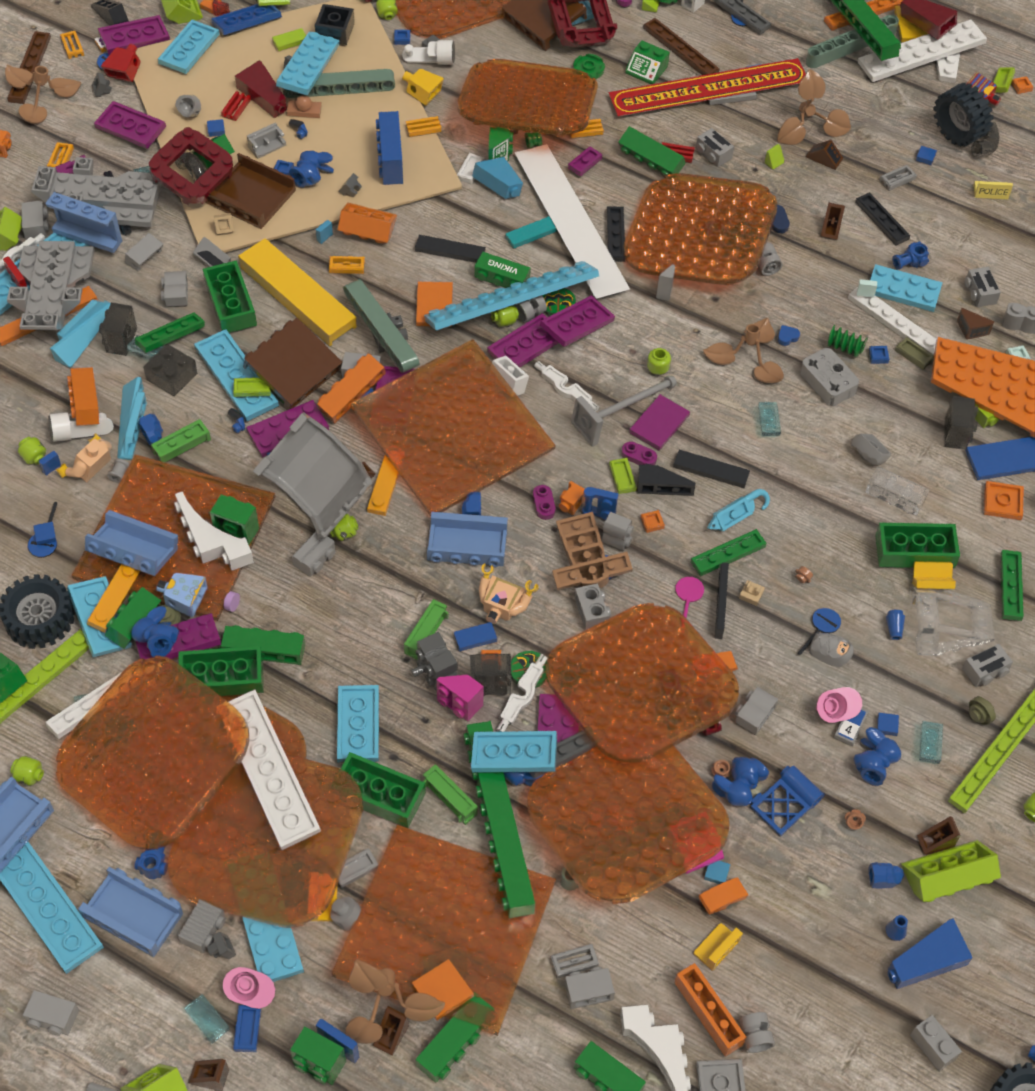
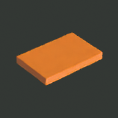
M418 282L416 326H430L425 321L424 315L429 314L431 310H441L445 306L452 304L453 282Z

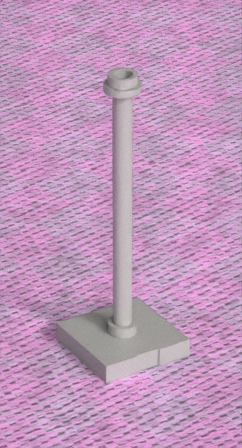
M666 376L663 382L599 412H596L583 396H580L575 400L571 423L593 447L599 442L604 421L602 418L665 388H674L677 384L674 376Z

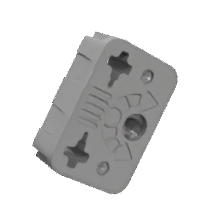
M824 348L806 357L802 362L800 375L828 406H836L856 394L859 379L832 349Z

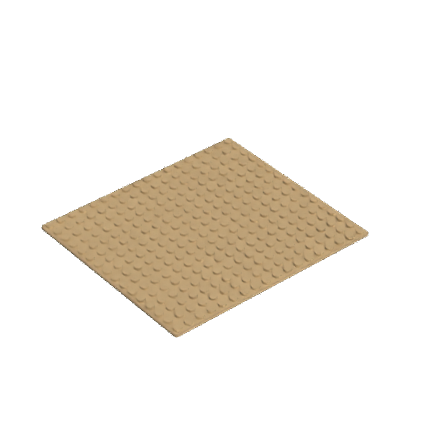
M333 0L283 12L280 18L227 35H223L219 31L220 35L187 74L158 64V58L174 39L139 47L136 51L141 63L134 82L146 113L166 123L165 129L157 137L160 149L186 127L199 131L209 139L217 137H209L207 121L223 119L225 135L235 151L230 154L233 158V167L238 163V153L273 169L277 160L292 162L294 166H297L300 154L304 151L328 152L333 156L332 161L325 163L334 169L333 173L318 169L321 180L318 183L304 187L295 185L296 191L262 229L231 215L234 232L217 234L214 216L228 213L207 203H189V205H186L182 202V198H180L197 244L206 237L226 253L255 245L264 238L271 241L315 229L326 220H329L332 224L337 223L340 219L341 210L348 202L382 211L462 188V184L436 133L409 137L406 121L428 118L421 102L407 93L408 82L402 80L405 70L371 2H366L365 0ZM323 4L353 8L355 24L347 45L339 44L322 73L391 69L394 72L395 88L391 91L309 97L313 102H322L320 118L287 116V110L274 118L252 100L237 121L221 116V111L236 91L240 95L242 93L236 88L235 75L255 62L262 61L275 83L277 82L284 69L285 57L288 55L293 57L300 45L278 51L272 37L300 28L303 29L306 35L309 31L315 32V23ZM179 96H196L201 103L200 113L196 117H184L175 106ZM285 97L287 107L289 100H296L297 98ZM399 111L403 184L383 185V178H379V168H382V166L378 165V155L381 154H378L377 143H380V141L377 142L376 131H379V129H376V119H379L378 112ZM290 119L304 122L308 131L306 137L303 139L297 137L296 132L298 129L289 126ZM276 122L277 126L284 133L282 138L286 141V146L258 159L248 148L247 135ZM187 149L170 168L191 183H194L208 168L202 170L186 155L190 152ZM354 173L359 177L357 181L361 184V189L357 191L358 193L354 197L347 193L342 195L339 190Z

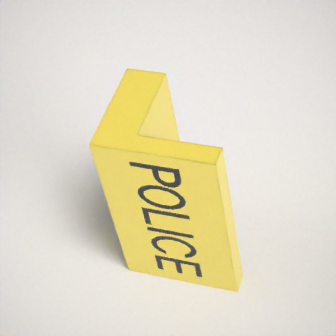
M975 181L973 185L975 198L1008 199L1013 183Z

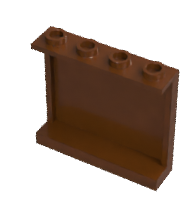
M511 0L502 7L505 20L543 50L547 51L550 48L549 41L557 33L547 0ZM579 2L566 3L571 23L580 16L585 20L587 19V9L584 4Z
M238 153V163L233 167L231 178H226L207 196L205 203L226 213H231L232 216L262 229L296 191L295 179Z
M297 317L293 321L289 320L281 331H275L267 342L263 341L260 343L256 351L249 352L244 357L243 365L244 369L249 366L285 402L284 408L289 410L300 404L341 369L343 362Z

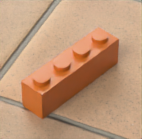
M369 353L366 356H362L353 369L350 368L346 371L344 378L340 382H335L331 390L319 398L317 403L319 410L335 424L386 374L384 366Z
M93 367L70 368L71 376H67L71 415L72 418H76V426L99 424V409Z
M694 963L677 973L675 985L723 1055L726 1057L742 1047L747 1038L698 966Z

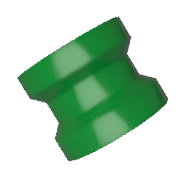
M534 130L533 133H525L524 137L528 149L533 148L535 145L542 146V136L539 130Z

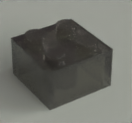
M111 302L109 309L105 311V319L99 326L102 344L105 347L106 353L127 356L137 331L133 308L130 305Z
M166 344L143 366L146 380L174 397L198 374L195 360L169 344Z
M952 396L945 416L944 447L966 450L968 444L972 443L973 432H976L978 424L975 421L978 407L975 406V399Z
M511 654L470 655V677L484 686V696L511 694Z

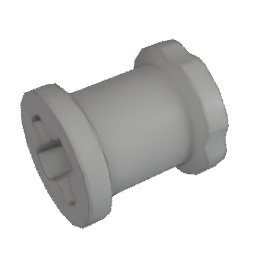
M115 459L113 469L107 474L108 478L115 483H122L126 471L130 469V464L123 459Z

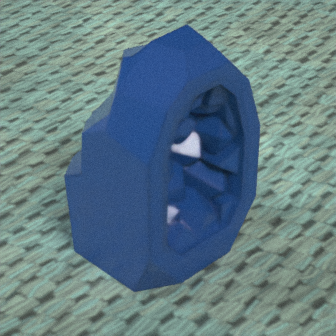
M150 413L139 419V427L150 445L162 438L163 429L155 414Z
M473 491L467 495L466 500L462 504V514L481 515V492Z
M875 862L870 863L868 867L872 888H893L899 885L904 877L903 870L891 863Z

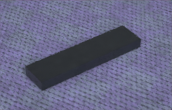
M870 192L856 198L855 203L895 246L910 239L909 233Z
M607 206V246L614 262H625L624 207Z
M419 234L415 251L476 263L482 252H486V247Z
M680 449L673 466L674 468L741 488H745L750 474V470Z
M723 562L720 566L718 579L715 639L723 638L725 628L729 563Z

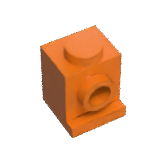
M0 130V157L7 158V150L10 149L12 141L10 139L11 134L5 130Z
M570 481L568 490H564L560 496L561 503L559 508L563 512L574 515L585 501L584 488Z

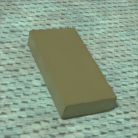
M908 337L895 348L897 353L922 370L934 360V355Z

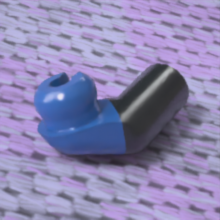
M290 119L289 126L298 129L296 132L297 137L300 139L306 137L308 131L304 122Z
M234 408L229 409L228 415L236 422L232 425L234 432L244 431L245 422L243 415Z

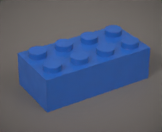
M399 111L378 112L379 119H376V129H379V131H376L377 142L380 141V143H377L378 154H381L378 155V165L382 166V168H379V178H383V185L403 184Z

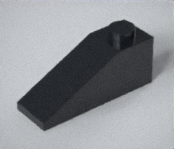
M99 0L91 4V7L109 26L129 22L122 3L112 0Z
M639 465L638 494L694 496L696 482L658 465Z

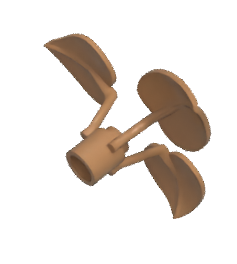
M6 65L5 77L11 86L24 88L26 85H31L33 80L37 85L35 104H23L19 108L20 117L30 123H41L47 117V110L44 107L38 106L40 86H44L48 81L50 88L54 89V93L61 97L75 95L81 86L80 81L72 79L54 78L50 80L48 69L44 66L35 67V71L32 74L25 69Z
M808 69L798 86L799 95L807 100L802 102L799 107L801 122L797 117L788 118L779 130L777 137L779 143L796 145L804 139L806 130L802 126L804 124V116L811 117L815 114L826 120L823 130L833 137L842 136L851 128L848 114L841 109L832 110L828 118L816 112L815 106L811 103L814 101V98H821L824 95L826 86L822 77L811 69Z
M768 318L747 325L745 335L742 336L735 350H733L731 345L723 342L703 349V353L710 361L726 365L735 361L734 354L739 351L743 342L746 341L750 346L756 345L758 363L760 365L754 369V376L757 380L765 383H775L782 381L784 378L783 371L778 364L772 361L763 364L761 360L759 343H768L775 337V332Z
M356 959L349 978L350 986L362 993H370L375 990L377 991V996L370 1020L368 1021L364 1017L353 1018L348 1022L345 1034L357 1043L368 1044L378 1041L383 1034L382 1027L373 1022L381 996L391 995L394 990L401 1006L405 1008L404 1015L414 1021H427L436 1017L445 1007V1002L439 1001L425 993H413L404 1002L399 990V984L395 983V972L388 968L379 970L370 964Z

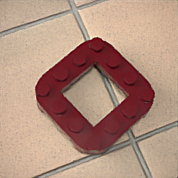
M547 0L557 36L563 46L584 47L603 45L614 37L618 27L617 23L612 21L606 0ZM589 1L597 28L576 29V27H572L566 3Z
M186 127L170 139L151 158L149 162L150 174L156 184L159 182L182 198L184 204L189 205V203L196 204L200 202L204 204L207 201V196L226 178H231L233 158L226 150L199 131ZM187 149L189 151L193 149L213 164L194 183H191L170 168Z

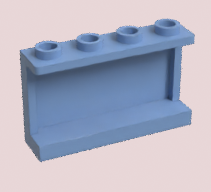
M53 192L47 200L46 206L54 209L57 219L52 227L53 233L114 253L122 243L115 212Z
M111 510L105 514V524L94 535L87 534L85 536V551L153 576L160 571L178 550L177 534Z
M431 512L427 560L451 562L453 564L483 565L486 563V565H493L494 567L504 566L508 518Z
M10 777L8 781L3 782L0 786V873L54 812L50 801L45 798L39 799L18 785L13 777Z
M109 867L106 870L108 876L89 903L83 902L78 910L81 916L146 954L155 957L183 915L181 904L174 898L167 899L163 897V894L155 888L149 889L145 887L141 880L127 877L123 870L119 868L114 870Z

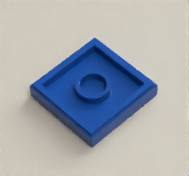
M320 1019L317 1022V1033L344 1047L345 1057L355 1064L360 1058L357 1042L325 1020Z

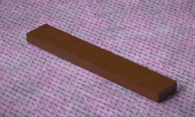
M653 18L643 24L644 30L701 75L718 73L720 71V68L658 19Z
M34 31L20 65L21 69H25L33 74L35 67L40 66L51 39L50 33ZM33 82L24 88L12 86L7 97L8 102L25 104Z

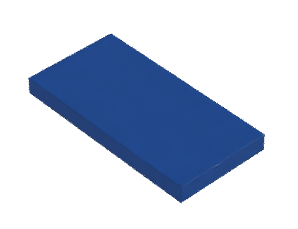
M255 4L211 19V22L223 35H227L280 18L282 15L281 11L274 5L259 6Z
M1034 437L970 446L965 450L977 480L1035 471Z

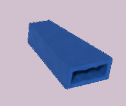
M952 918L892 961L887 973L891 983H894L896 988L900 989L967 966L973 957L954 918Z

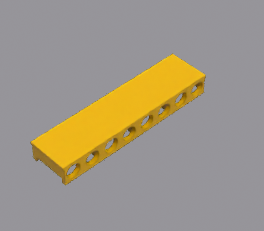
M266 238L238 255L240 268L329 346L333 345L332 342L351 328H357V318L353 313Z

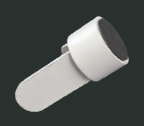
M453 40L430 41L428 47H413L411 44H407L404 47L402 57L407 63L454 65L455 43Z
M55 413L48 416L49 431L53 442L94 436L95 433L97 435H105L110 433L114 427L112 420L107 418L105 413H99V424L76 426V418H72L71 413Z

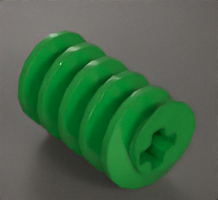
M834 325L828 337V347L834 344V348L837 350L841 346V352H845L848 349V354L851 355L854 352V357L862 354L868 337L862 341V335H859L856 339L855 332L848 336L849 330L842 333V327L836 331Z

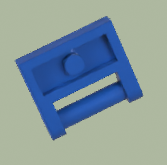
M593 487L585 488V505L582 508V514L593 512L594 516L606 520L610 512L615 514L617 512L619 493ZM593 498H598L597 507L592 506Z

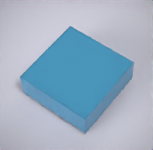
M326 220L316 228V237L320 244L333 235L332 222Z
M717 861L708 865L704 880L717 884L726 882L731 864Z

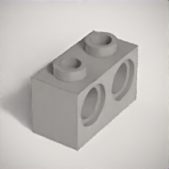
M598 583L575 588L574 599L585 631L608 626L611 611L609 606H606L604 603L605 594L603 590H600Z

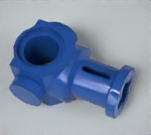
M920 241L911 243L904 254L892 257L894 267L900 270L906 265L916 268L927 265L929 262L928 248Z
M153 833L151 835L152 842L150 848L146 849L135 861V870H139L140 874L148 879L161 878L167 871L168 863L164 862L166 857L164 850L166 844L170 842V838L161 833ZM150 864H156L151 869L147 868V866Z

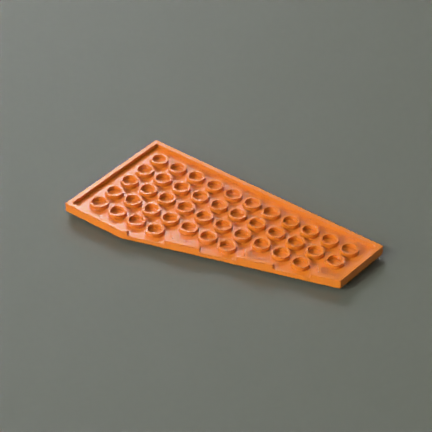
M938 337L935 344L931 383L949 393H952V391L979 405L978 408L994 414L998 419L1002 421L1005 419L1030 432V436L1035 438V361Z

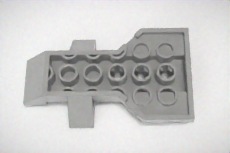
M76 157L73 166L74 174L57 173L56 167L38 166L31 191L43 201L47 202L53 192L115 212L118 225L152 226L162 184L159 182L156 184L152 180L150 173L128 171L118 177L93 176V158Z
M39 241V246H23L18 270L30 283V290H28V287H10L7 297L9 304L25 312L22 313L20 329H63L65 315L80 304L82 288H74L76 286L75 283L90 277L94 257L93 247L76 246L75 241Z

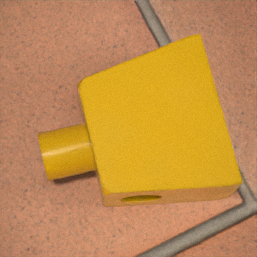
M419 69L415 74L406 71L402 80L408 82L407 93L424 105H427L441 91L444 78Z

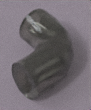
M993 122L990 132L983 136V141H975L972 144L971 153L974 157L989 156L998 148L1000 136L996 122Z
M184 152L175 161L179 169L188 170L193 182L207 171L200 158L191 152Z

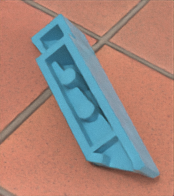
M91 300L57 333L59 341L50 348L55 361L67 367H72L116 310V306L106 300L104 302Z
M136 377L123 386L117 455L119 459L132 460L140 433L138 421L144 416L147 406L141 377Z

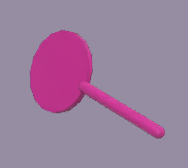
M694 577L681 578L676 584V594L680 599L686 601L681 632H684L689 602L698 601L704 594L702 582Z

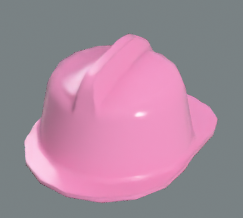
M850 687L828 690L818 698L816 710L819 716L828 723L854 718L859 714L862 708V699L860 694Z
M234 968L226 974L223 980L225 995L230 1000L251 1008L260 1009L266 1007L275 997V986L270 977L249 968Z

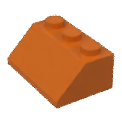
M348 202L341 210L338 230L342 231L345 235L355 234L359 235L358 237L361 239L371 238L375 239L377 243H388L397 215Z

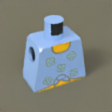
M182 573L173 574L170 582L160 580L157 584V591L164 593L165 604L190 617H194L208 588L206 577Z

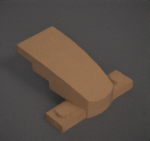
M593 512L556 521L562 545L570 566L552 570L557 590L577 585L583 587L597 583L599 588H603L608 584L609 577L632 572L633 569L628 552L605 557L603 543Z

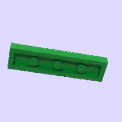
M193 312L136 337L135 344L147 353L205 327V321Z
M755 529L691 558V564L701 577L720 568L722 562L730 564L765 548L767 543L758 530Z
M1002 550L1000 554L1002 619L1022 621L1024 617L1022 552Z

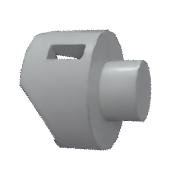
M182 95L176 100L175 106L184 117H196L200 113L201 103L196 96Z
M349 896L337 899L332 904L331 919L343 930H352L362 907Z

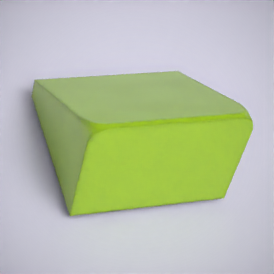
M643 0L642 10L657 13L660 1Z
M780 144L775 145L766 152L765 164L771 169H775L784 163Z

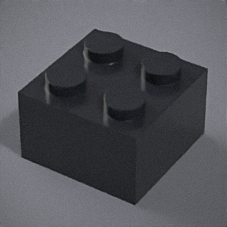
M323 4L315 23V32L323 36L333 37L339 40V44L347 45L355 24L354 9Z

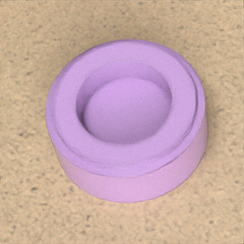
M230 591L224 599V609L234 612L239 605L240 595Z

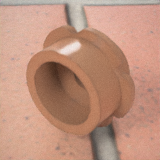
M801 566L795 570L797 573L795 577L801 583L811 582L813 574L809 569Z
M726 760L716 761L711 768L714 776L718 774L725 778L731 775L732 770Z
M853 809L851 812L846 813L845 820L847 826L857 830L864 825L866 817L860 810Z

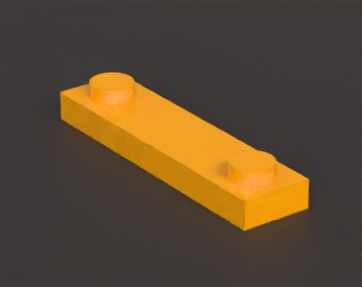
M386 449L367 507L368 513L386 516L405 452Z
M121 564L89 617L87 625L104 633L108 629L106 627L107 623L112 617H115L138 578L140 570Z

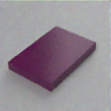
M660 394L630 428L629 433L660 451L690 416V411Z

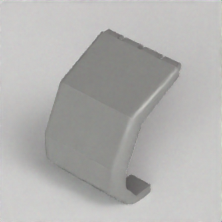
M301 413L290 426V430L253 470L258 476L263 475L282 488L311 518L316 532L321 538H326L372 484V480L362 462L334 434L306 413Z

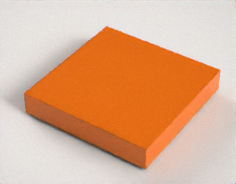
M986 481L984 515L1022 520L1024 486Z
M449 959L412 982V987L416 993H425L439 1001L445 1002L443 1010L434 1017L436 1021L474 997V993Z

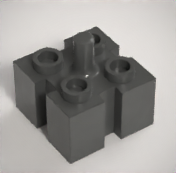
M439 632L417 641L416 655L418 660H416L418 667L412 669L411 673L414 677L424 672L427 673L425 676L427 683L430 687L433 686L437 692V679L445 676H457L458 662L451 651L447 649L446 643Z

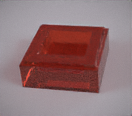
M213 0L212 7L215 16L230 13L229 3Z

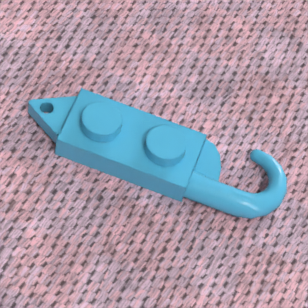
M764 489L754 490L713 513V518L707 529L725 531L750 516L755 509L754 499L759 496H763L765 499L761 509H766L770 502L768 492Z

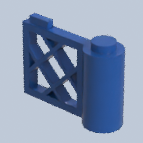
M795 766L785 767L780 773L782 777L763 795L758 793L751 802V809L780 837L804 814L814 808L825 795ZM781 787L786 792V799L774 798V791ZM763 802H772V812H763L758 806ZM774 803H786L787 813L774 812ZM789 803H798L803 809L799 813H789ZM774 817H787V824L780 829L774 823Z

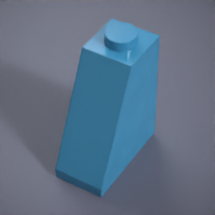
M505 157L475 163L472 174L473 178L505 199L520 196L523 182Z

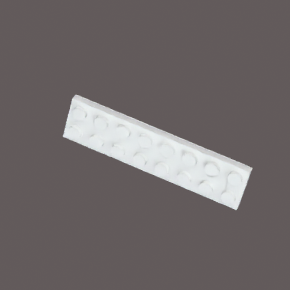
M972 20L957 24L939 40L927 34L901 43L899 57L881 61L875 53H871L858 58V64L870 80L875 82L985 44L987 38Z
M256 690L218 706L219 713L281 849L284 850L321 832Z

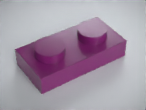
M589 146L568 164V169L581 177L602 159V154Z

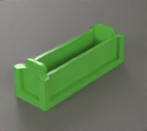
M199 419L151 444L153 454L157 455L161 465H164L170 459L206 440L210 441V432Z
M432 600L404 643V654L418 660L416 655L417 641L436 633L444 618L448 619L447 605L437 600Z
M436 764L423 774L425 777L423 781L425 782V787L428 786L458 817L459 823L463 822L466 825L478 815V806Z

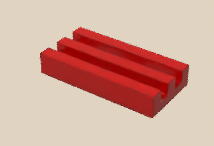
M236 91L221 111V116L237 121L251 101V95L245 96L244 93L240 95Z
M662 142V145L682 155L685 162L692 163L695 147Z
M8 256L3 258L6 270L18 287H27L25 278L11 258Z

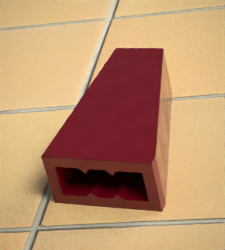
M928 0L901 1V16L937 40L957 25V10Z
M262 61L255 62L235 75L236 88L246 96L251 95V100L271 116L276 118L287 110L285 96L279 87L276 86L275 81Z

